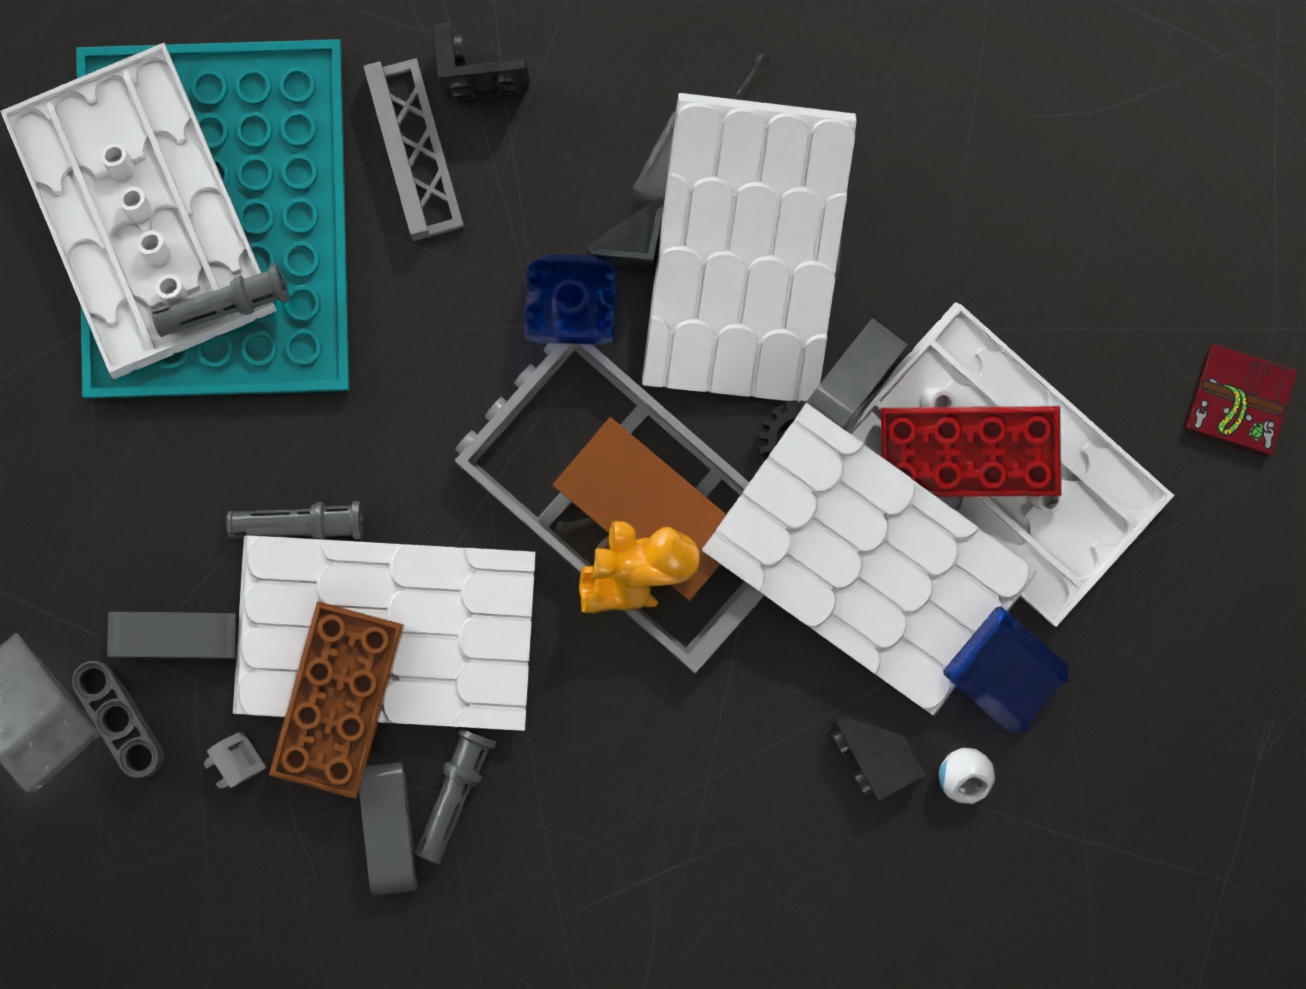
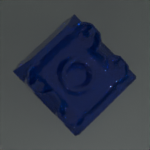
M547 254L541 259H536L530 263L526 273L527 294L524 316V339L536 343L601 345L613 341L616 269L610 263L603 261L598 256Z
M1002 606L996 607L943 670L944 676L954 686L970 697L979 709L1001 724L1011 734L1029 730L1028 723L1063 682L1069 681L1068 665Z

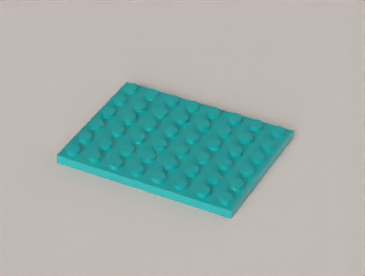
M341 40L166 45L260 270L263 273L269 271L270 265L276 263L279 265L287 283L290 301L281 303L279 300L274 301L277 308L276 312L262 318H256L250 323L219 336L216 335L212 339L179 353H173V355L141 369H135L131 373L114 380L109 374L81 306L82 397L84 399L350 391ZM157 45L76 47L77 79Z

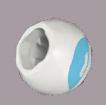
M960 748L948 754L942 761L938 772L941 789L949 798L957 803L973 804L985 798L992 790L995 781L993 763L986 755L972 748Z

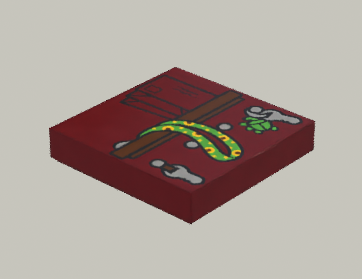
M1212 344L1185 429L1268 456L1272 455L1297 370Z

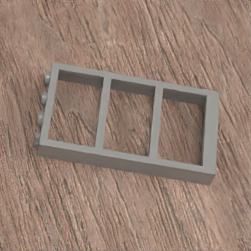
M574 328L566 335L559 331L543 350L548 356L537 368L530 364L514 382L518 390L508 401L503 397L498 399L484 416L489 420L485 427L478 434L471 430L455 448L460 454L454 460L456 464L578 572L581 573L582 566H592L549 528L571 504L568 498L559 493L542 514L537 517L476 464L569 357L576 352L636 405L635 409L620 424L630 434H633L649 416L711 470L696 487L706 498L721 481L739 496L742 495L749 484L743 476ZM744 581L686 648L641 608L623 611L696 674L765 595Z

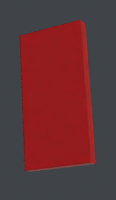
M1061 405L882 407L881 457L936 497L1061 496Z

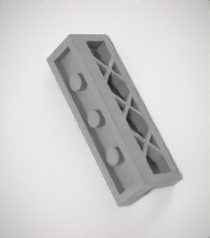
M417 58L382 67L380 61L363 66L413 241L463 228V221ZM411 71L415 88L407 102L390 94L386 78ZM417 96L419 97L422 111L412 106ZM393 103L403 108L398 117L396 116ZM409 111L426 122L427 129L418 144L402 136L400 126ZM429 137L434 153L424 148ZM405 144L415 149L410 159L408 158ZM420 153L435 160L439 170L430 186L414 178L412 173V167ZM441 179L445 190V194L436 190V187ZM416 186L426 191L421 201ZM432 195L449 204L452 215L451 220L427 226L423 210Z

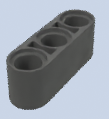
M872 318L806 403L843 429L908 344Z
M108 612L107 657L236 659L237 614Z
M88 661L82 663L76 668L72 676L74 691L118 765L125 774L131 777L148 778L155 775L164 763L162 747L117 672L110 665L103 662ZM99 669L105 675L106 685L100 693L92 694L86 688L85 679L92 670ZM122 707L128 713L129 723L123 731L117 733L109 727L108 716L114 708ZM140 745L146 746L152 754L150 765L142 771L136 769L131 763V753Z
M403 762L366 766L359 795L371 895L377 896L417 891L416 866Z

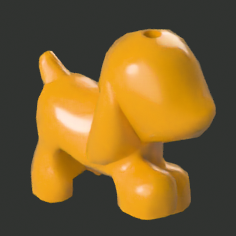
M612 521L609 531L610 550L596 548L594 566H582L579 585L581 610L583 613H598L612 609L629 611L638 610L644 606H657L658 600L650 594V586L677 584L690 579L697 572L700 562L696 543L684 533L671 527L660 528L650 538L644 537L635 540V529L627 522Z

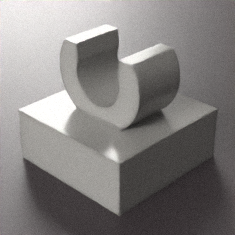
M243 730L208 749L207 752L210 757L204 762L206 769L216 765L224 777L216 783L218 788H224L228 785L232 788L266 768Z

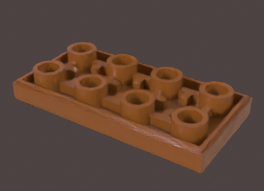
M609 417L552 484L553 487L608 533L612 521L627 522L635 529V540L644 537L650 538L653 533L662 527H671L692 539L696 543L700 555L698 570L690 579L682 583L670 585L688 601L694 597L721 565L703 552L702 549L726 517V514L611 417Z
M317 601L270 770V776L351 798H358L404 630V624Z

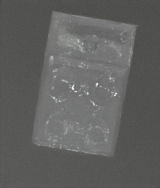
M15 633L0 646V762L25 792H36L101 735L90 717L23 639Z

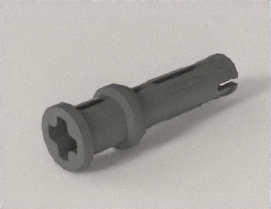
M276 263L269 266V271L245 279L242 275L234 277V280L230 281V285L222 289L189 298L170 306L152 310V319L158 335L164 337L176 331L238 311L241 314L249 315L254 313V308L277 300L281 303L290 301V296L282 270Z
M361 500L353 501L352 505L325 506L324 502H316L309 509L228 511L229 540L244 539V536H312V539L326 540L327 537L353 536L355 541L363 540L364 513Z
M460 727L458 730L460 739L451 761L445 762L443 769H445L443 773L446 775V778L426 823L422 837L414 851V854L437 864H441L446 846L452 836L472 786L476 787L477 783L481 782L482 776L479 773L489 749L495 748L497 743L493 739Z

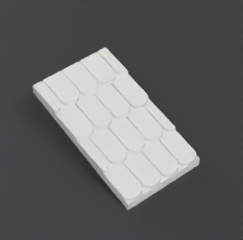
M161 43L0 111L113 380L129 374L135 369H141L173 355V353H179L212 339L216 335L219 336L250 323L256 318H262L277 311L275 303L271 302L254 308V313L249 315L241 314L238 311L176 331L164 337H160L156 331L152 319V310L229 286L230 281L234 280V277L242 275L245 279L262 273L165 43Z
M678 93L642 372V385L665 386L667 388L700 392L710 391V393L746 397L754 396L756 398L783 401L794 400L800 402V400L807 401L821 382L835 284V271L855 142L857 121L854 113Z
M955 302L913 348L911 353L883 381L882 385L861 405L843 429L881 456L882 407L1061 405V496L937 497L1037 570V573L1020 597L1050 624L1057 627L1174 495L968 310Z
M808 403L802 408L794 422L787 429L767 460H765L702 549L703 552L933 716L939 711L1037 573V570L1022 558L989 536L978 526L920 486Z
M244 536L233 714L286 716L313 613L318 601L405 625L378 722L525 731L534 586L533 574L536 552Z

